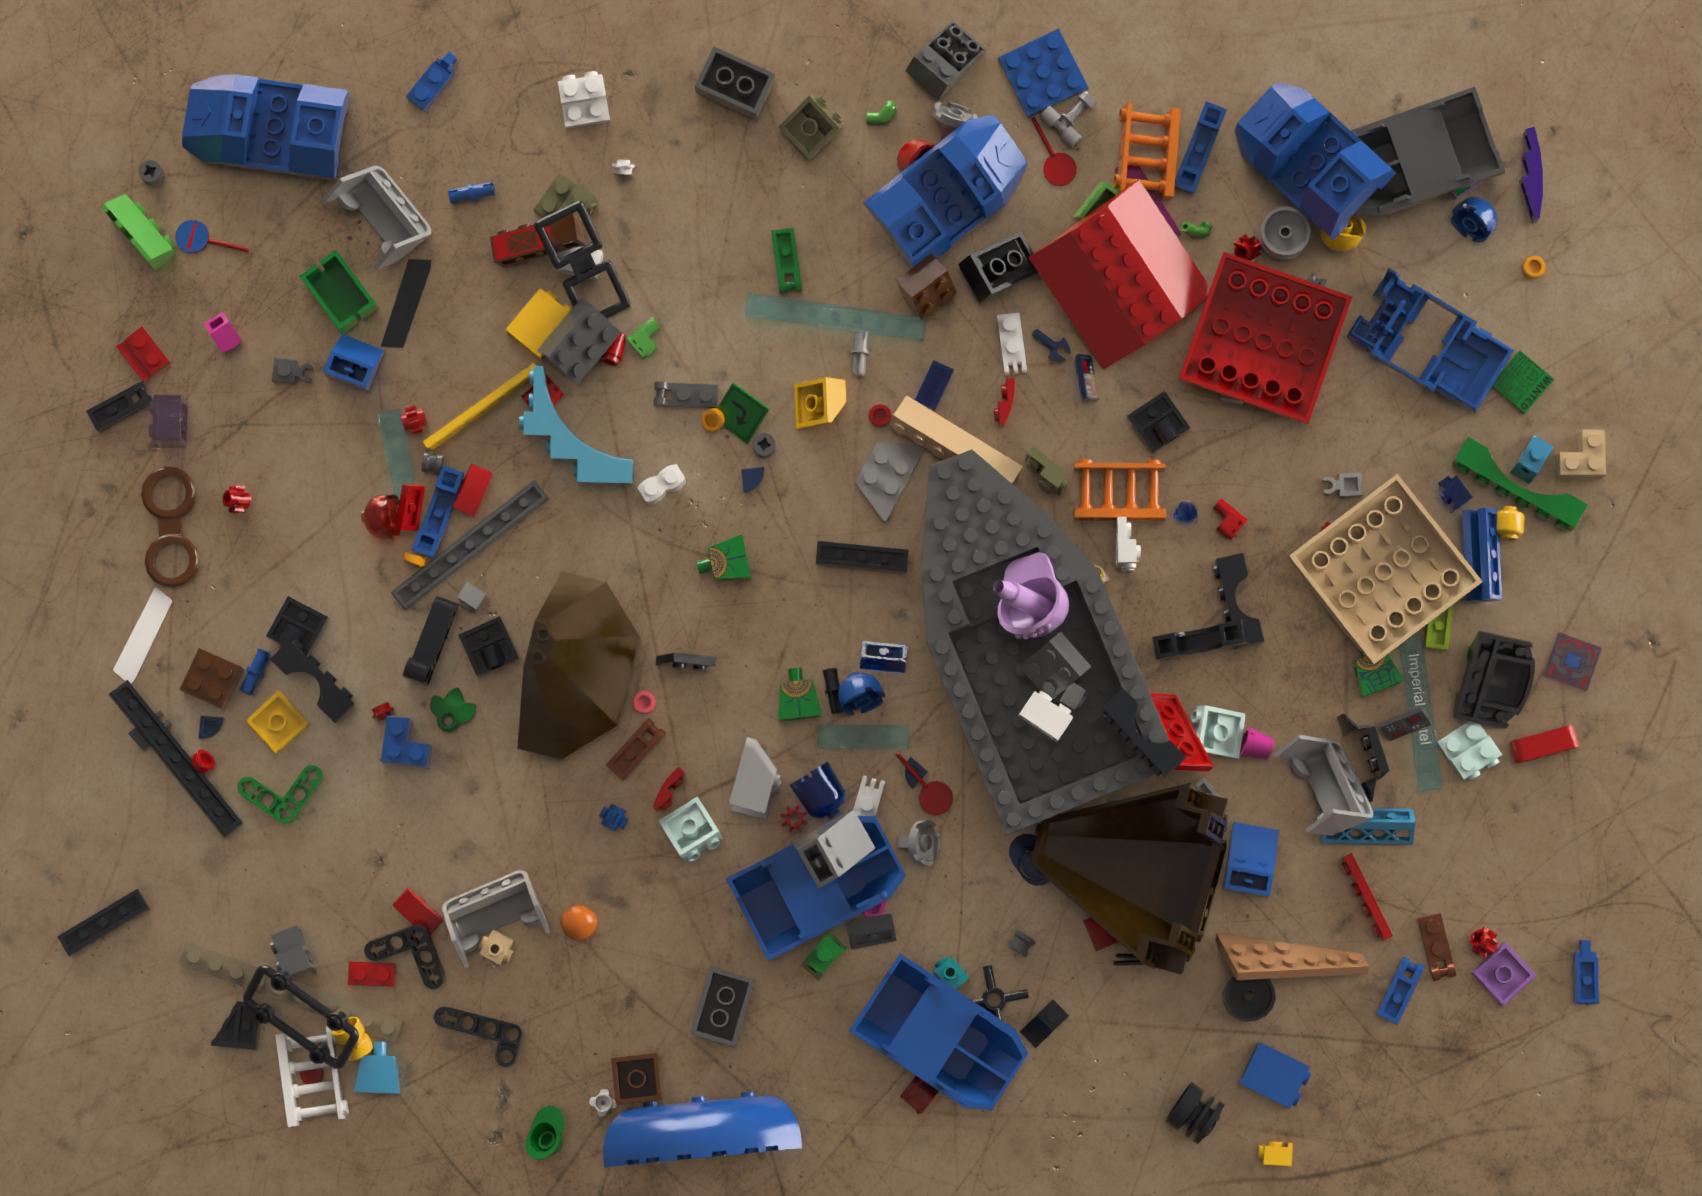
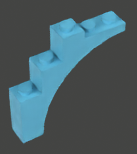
M534 366V371H530L529 383L533 384V393L529 394V407H533V411H525L524 416H520L519 429L523 430V435H550L551 440L547 439L546 453H550V458L578 459L577 463H573V477H577V482L633 483L634 459L618 458L599 452L577 438L559 418L551 402L546 385L545 366Z

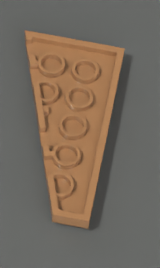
M1221 933L1216 934L1215 941L1236 980L1368 974L1369 965L1362 953Z

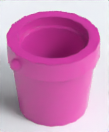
M1247 727L1241 742L1240 756L1268 760L1273 749L1274 738L1258 732L1254 728Z

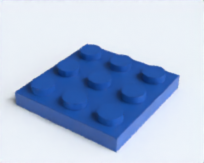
M1059 28L998 57L1027 118L1043 112L1049 106L1053 107L1083 91H1087L1089 88Z

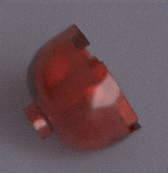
M394 494L378 495L370 499L365 506L361 519L372 536L384 540H394L393 536L399 535L401 530L395 528L398 512L397 505H399L400 501L398 496Z

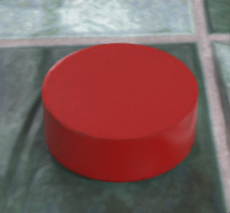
M883 404L873 406L869 411L870 423L877 428L887 426L891 421L890 409Z
M198 750L191 758L193 767L200 773L206 774L215 766L213 756L205 750Z
M323 1068L300 1071V1077L305 1084L319 1083L324 1078Z

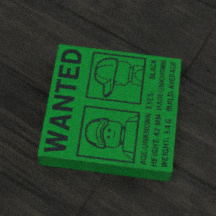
M1520 350L1501 371L1492 388L1525 414L1555 379Z

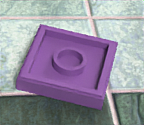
M1506 942L1501 944L1493 954L1489 955L1471 972L1501 1007H1504L1536 977V974Z

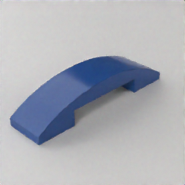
M1207 101L1205 102L1176 176L1175 187L1193 194L1195 193L1227 109Z
M442 465L435 484L434 494L421 529L417 533L412 551L434 558L451 517L452 505L459 493L464 472Z

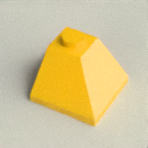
M824 377L794 384L796 429L831 423L846 403L845 380Z

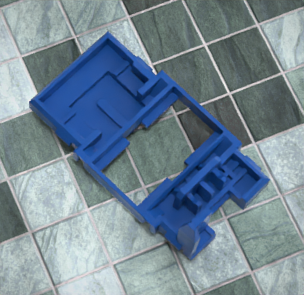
M1388 268L1384 278L1373 294L1374 297L1382 301L1380 307L1370 322L1365 320L1362 315H1359L1347 337L1354 340L1356 344L1364 349L1367 347L1371 351L1370 356H1376L1379 358L1378 361L1421 387L1429 388L1431 393H1434L1435 390L1440 391V394L1449 400L1453 399L1454 402L1475 414L1514 350L1493 338L1492 334L1482 328L1478 329L1475 327L1477 321L1417 285L1413 284L1411 288L1408 287L1405 282L1399 279V273ZM1429 299L1456 315L1457 318L1442 340V343L1446 344L1439 357L1432 356L1421 376L1417 378L1390 362V359L1404 339L1400 335L1407 322L1414 323Z

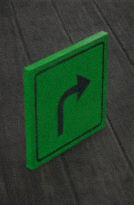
M734 382L717 407L725 417L723 427L747 444L770 410L769 407Z

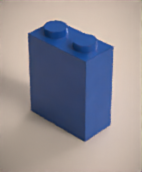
M1258 1042L1238 1084L1290 1109L1292 1105H1297L1301 1097L1298 1091L1302 1084H1307L1311 1073L1308 1072L1310 1066Z

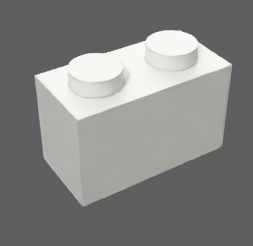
M1034 691L1018 717L1055 742H1058L1073 719V716L1070 715L1072 711L1062 704L1057 706L1052 703V698L1043 691H1040V693Z

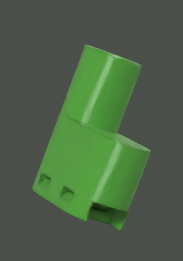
M653 317L626 338L642 359L658 349L649 338L660 328Z

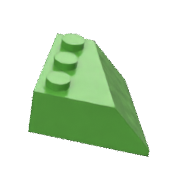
M124 194L101 206L109 218L155 271L176 254L172 249L175 244L167 235L164 237L160 235L158 230L161 228L152 218L148 221L143 215L146 211L138 201L134 204Z

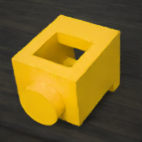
M1269 1141L1268 1146L1259 1145L1258 1159H1262L1261 1164L1292 1166L1293 1143H1286V1147H1282V1142Z

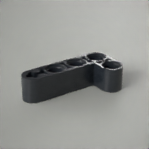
M436 596L412 657H409L404 668L403 677L426 687L429 685L457 613L458 603Z
M440 1007L435 1011L434 1020L440 1027L498 1041L495 1059L500 1066L511 1067L517 1062L524 1034L520 1026L450 1007ZM448 1011L449 1016L456 1017V1027H453L455 1022L446 1020L445 1024H443L440 1014H445ZM470 1016L474 1024L472 1028L467 1030L462 1027V1020ZM488 1022H493L496 1026V1031L492 1035H487L484 1032V1026ZM510 1028L518 1030V1037L514 1041L508 1040L506 1036L507 1030ZM505 1050H509L513 1055L509 1063H503L500 1058L501 1053Z

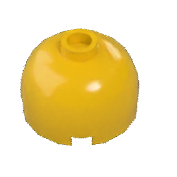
M1351 216L1347 220L1349 225L1335 240H1332L1319 228L1321 240L1333 251L1344 252L1354 249L1366 232V225L1360 217L1357 220Z

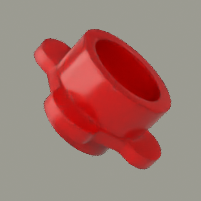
M388 702L371 709L374 714L372 718H378L379 721L384 720L387 716H392L390 712L394 708L390 707Z

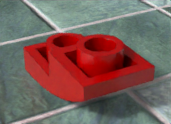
M1006 378L1005 385H1001L1002 399L1006 398V401H998V408H994V421H999V428L1005 426L1012 409L1015 378Z
M471 463L462 481V487L452 505L453 508L474 517L492 472Z
M680 767L672 772L659 790L653 805L657 812L660 809L665 811L673 804L672 799L674 795L669 789L673 787L675 790L685 781L683 779L685 773Z
M408 887L393 903V907L412 925L423 924L426 926L430 936L443 922V917L425 904V900Z

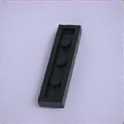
M818 541L816 565L906 573L909 550Z
M136 889L57 937L68 956L71 957L150 908L140 890Z

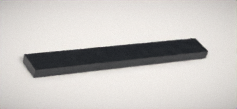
M128 680L109 693L111 699L223 837L243 823L206 776L193 767L189 755Z

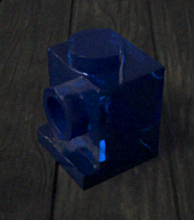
M1457 475L1452 479L1447 476L1438 483L1441 499L1445 504L1452 506L1449 509L1451 514L1473 498Z

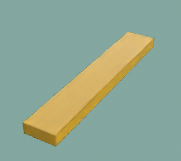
M535 363L424 440L423 443L426 448L433 451L529 383L530 371H534Z

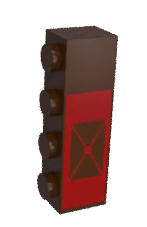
M574 214L568 215L545 227L557 253L586 245L582 220ZM524 224L520 225L516 230H502L497 235L490 236L494 263L502 268L548 255L534 225Z

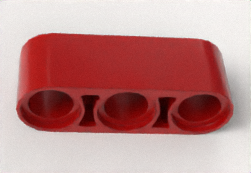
M1574 725L1510 741L1516 764L1580 747Z

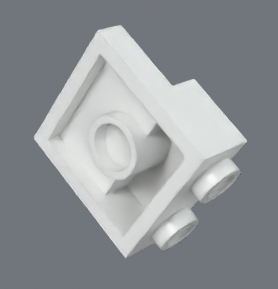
M597 71L586 72L584 77L575 78V75H567L562 77V81H558L566 129L610 122L602 74L598 75Z
M1117 517L1115 521L1116 568H1121V572H1134L1136 563L1141 559V546L1136 545V539H1130L1131 523H1127V517Z

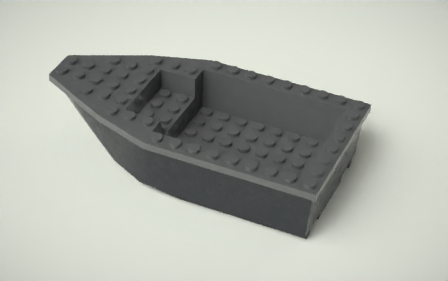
M972 449L929 466L922 556L926 641L1006 835L1156 775L1149 768L1151 765L1150 761L1146 757L1141 759L1133 750L1136 746L1130 740L1126 742L1118 734L1117 731L1120 730L1114 722L1110 725L1101 715L1104 712L1101 709L1102 706L1123 688L1138 704L1134 717L1138 733L1150 742L1162 743L1169 741L1098 570L1046 512ZM1039 552L1044 553L1050 559L1056 580L1068 595L1069 611L1064 622L1050 634L1037 638L1029 637L1028 639H1023L1021 637L1017 639L1014 634L1005 630L999 622L998 605L1001 598L994 592L993 584L998 580H1004L1005 570L1014 560ZM1059 632H1062L1091 667L1074 681L1075 684L1086 690L1084 693L1086 698L1080 708L1076 707L1075 710H1071L1070 715L1073 716V719L1058 742H1055L1018 717L1034 691L1040 693V690L1023 672L1020 666ZM1054 698L1051 702L1059 706L1060 704L1055 702L1056 698Z

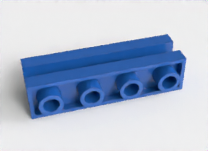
M1485 507L1478 508V511H1462L1461 524L1464 538L1462 544L1464 558L1483 581L1466 594L1468 602L1483 603L1502 600L1497 509Z

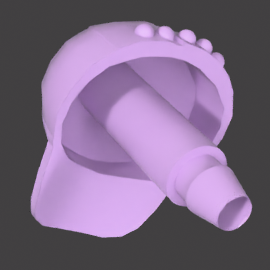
M1039 552L1014 560L1007 566L1004 580H998L993 584L994 592L1001 598L998 605L999 622L1005 630L1014 634L1017 639L1021 637L1028 639L1029 637L1046 636L1061 625L1068 614V595L1056 580L1050 559L1044 553Z

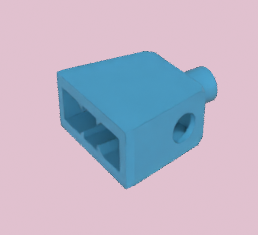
M373 1041L372 1055H365L361 1058L354 1092L401 1094L397 1057L386 1056L387 1042Z

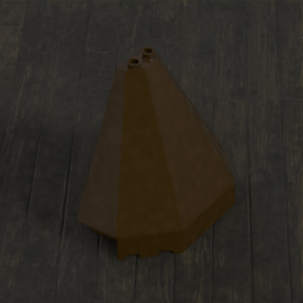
M561 571L534 622L523 666L517 749L566 761L601 738L619 729L641 638L607 582Z
M1187 783L1059 814L1038 824L1035 832L1037 840L1035 846H1032L1030 850V863L1143 964L1153 969L1157 968L1182 975L1185 962H1189L1195 952V943L1201 942L1204 936L1227 848V841L1223 840V836L1227 831V815L1225 810L1228 798L1204 793L1194 784Z

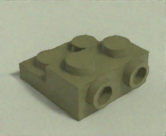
M809 95L779 126L783 133L808 159H812L844 128L841 124L843 119L836 112L833 111L831 113L826 108L828 103L819 95L817 97Z
M559 173L534 208V211L544 218L580 200L584 203L590 215L597 206V198L579 184H575ZM578 211L573 213L580 218Z
M1032 446L1026 454L1025 460L1028 462L1026 465L1035 473L1041 472L1038 482H1040L1039 487L1048 494L1053 492L1055 495L1058 494L1060 496L1068 486L1069 481L1067 478L1069 473Z

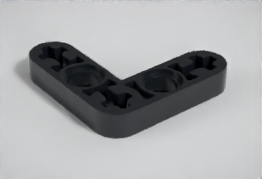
M414 924L374 938L366 944L364 953L372 961H378L411 949L426 987L437 989L445 981V972L429 930L423 924ZM415 930H417L418 933H423V936L420 938L421 943H427V945H424L419 949H417L416 946L420 945V941L417 937H413ZM397 936L401 938L403 943L401 948H394L391 945L392 937ZM373 944L375 945V947H380L384 944L386 945V948L381 949L378 952V955L376 954V952L370 951V949L373 947ZM421 951H429L432 955V960L427 963L423 962L420 958ZM435 964V967L432 968L434 976H439L437 983L434 980H429V977L432 975L430 968L427 971L425 970V968Z

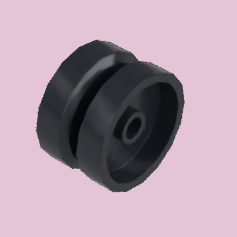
M1232 976L1225 984L1222 993L1223 1004L1227 1012L1235 1019L1243 1022L1257 1021L1267 1016L1273 1009L1276 1000L1275 988L1270 979L1236 980ZM1247 992L1253 993L1254 998L1247 1000L1245 994Z

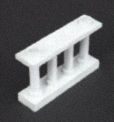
M326 1027V1035L306 1037L314 1044H328L330 1055L337 1060L336 1045L338 1043L332 1034V1030ZM284 1033L275 1035L288 1127L300 1126L299 1121L306 1117L338 1113V1119H346L345 1114L349 1113L347 1100H343L339 1069L331 1067L332 1081L300 1086L294 1084L293 1075L296 1072L330 1066L325 1062L315 1064L311 1060L297 1063L291 1061L290 1052L293 1049L302 1048V1046L288 1038ZM328 1090L335 1091L336 1104L304 1109L297 1107L296 1098L300 1097V1095Z

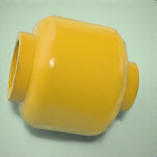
M1504 506L1503 510L1497 512L1499 539L1513 541L1517 540L1524 533L1525 516L1517 511V507Z

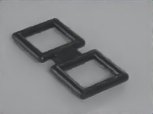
M576 201L534 223L537 234L553 267L560 269L570 264L575 276L563 282V287L573 307L580 300L573 286L604 271L607 272L620 302L600 311V313L608 318L631 306V301L613 263L610 260H605L596 265L591 256V253L603 247V242L582 201ZM578 211L592 243L559 258L545 227Z

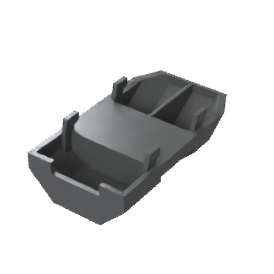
M1475 87L1350 130L1396 172L1391 180L1381 190L1377 188L1355 213L1379 216L1397 212L1440 195L1505 174L1504 165L1496 149Z

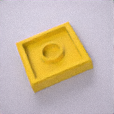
M280 690L245 720L275 755L310 725Z

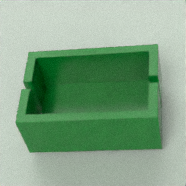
M335 250L320 261L325 269L321 272L315 264L299 277L340 333L344 334L358 324L357 319L359 317L364 320L379 308L338 251Z

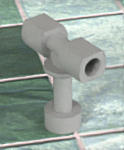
M1083 91L1078 96L1080 102L1067 115L1065 113L1059 115L1051 106L1047 107L1040 115V118L1050 128L1054 126L1062 134L1060 138L1071 148L1082 138L1073 129L1075 126L1073 121L1086 108L1091 110L1097 104L1096 100L1087 91Z

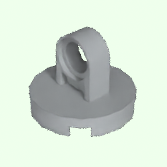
M937 102L932 111V116L942 124H945L941 140L967 120L977 118V115L974 114L972 116L969 108L953 102H947L946 106L942 105L941 102Z
M931 820L916 821L910 830L909 836H897V848L908 849L911 859L918 866L933 865V858L938 857L940 853V833L935 832L934 826L936 824Z

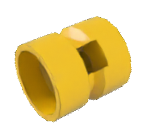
M350 1017L348 1018V1023L354 1026L359 1033V1039L348 1058V1061H354L367 1055L372 1050L373 1044L369 1036L364 1033V1027L359 1018ZM342 1029L332 1031L334 1038L341 1045V1050H343L350 1035Z

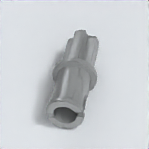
M862 330L854 331V350L851 351L853 355L852 374L858 377L865 375L866 359L869 355L867 351L869 332L864 331L863 333Z

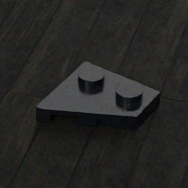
M669 653L656 656V665L672 666L674 669L693 667L694 671H707L708 667L716 666V657Z
M237 1001L215 1039L212 1040L211 1046L257 1050L259 1023L254 1019V1011L249 1009L244 1002Z

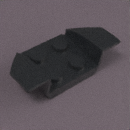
M1341 714L1337 717L1343 737L1361 731L1362 738H1359L1363 751L1367 750L1369 771L1375 774V778L1361 783L1370 803L1373 801L1376 782L1390 771L1376 727L1367 725L1359 727L1345 714Z

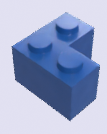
M387 716L381 762L384 764L429 769L432 746L425 743L410 742L413 723L410 718Z

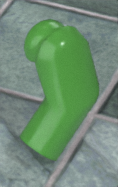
M887 101L879 113L867 112V124H887L896 115L897 107L895 102Z
M1184 221L1180 228L1191 237H1207L1211 234L1212 224L1203 221L1200 227H1196L1190 222Z

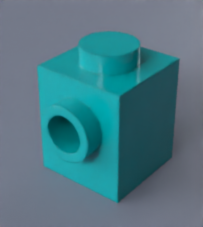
M944 956L935 964L937 968L934 971L935 975L955 990L969 979V976L952 956L949 959Z

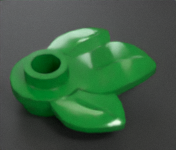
M456 687L449 691L444 699L433 695L430 709L437 717L438 727L444 732H453L459 727V724L467 723L472 719L476 711V704H464L462 692ZM447 717L453 719L451 725L445 724L444 721Z

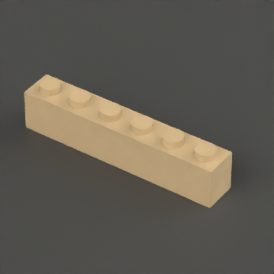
M908 396L902 401L889 424L897 433L904 434L912 439L915 444L925 447L936 457L943 458L944 460L972 449L1012 484H1014L1023 468L1022 465Z

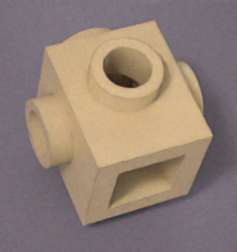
M492 930L489 937L485 936L479 945V949H481L480 955L484 956L482 961L495 967L496 963L501 966L503 962L508 963L514 952L511 948L515 941ZM499 946V952L494 954L493 948Z

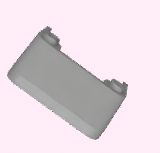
M372 166L340 178L321 199L323 204L337 199L346 210L354 211L359 209L385 241L380 246L382 258L375 264V270L396 263L431 234V227L390 175L379 166Z
M1297 735L1273 754L1275 759L1288 760L1294 774L1308 778L1323 811L1317 817V821L1306 829L1308 833L1331 836L1365 823L1373 817L1372 807L1344 747L1339 742Z
M749 737L746 739L729 804L733 805L731 809L733 812L767 820L774 793L779 794L782 781H780L781 775H778L777 768L756 739Z
M524 870L512 872L447 900L442 905V911L452 943L465 969L469 967L465 954L474 952L480 945L479 936L522 919L523 924L527 926H535L541 922L546 934L551 933L531 880Z

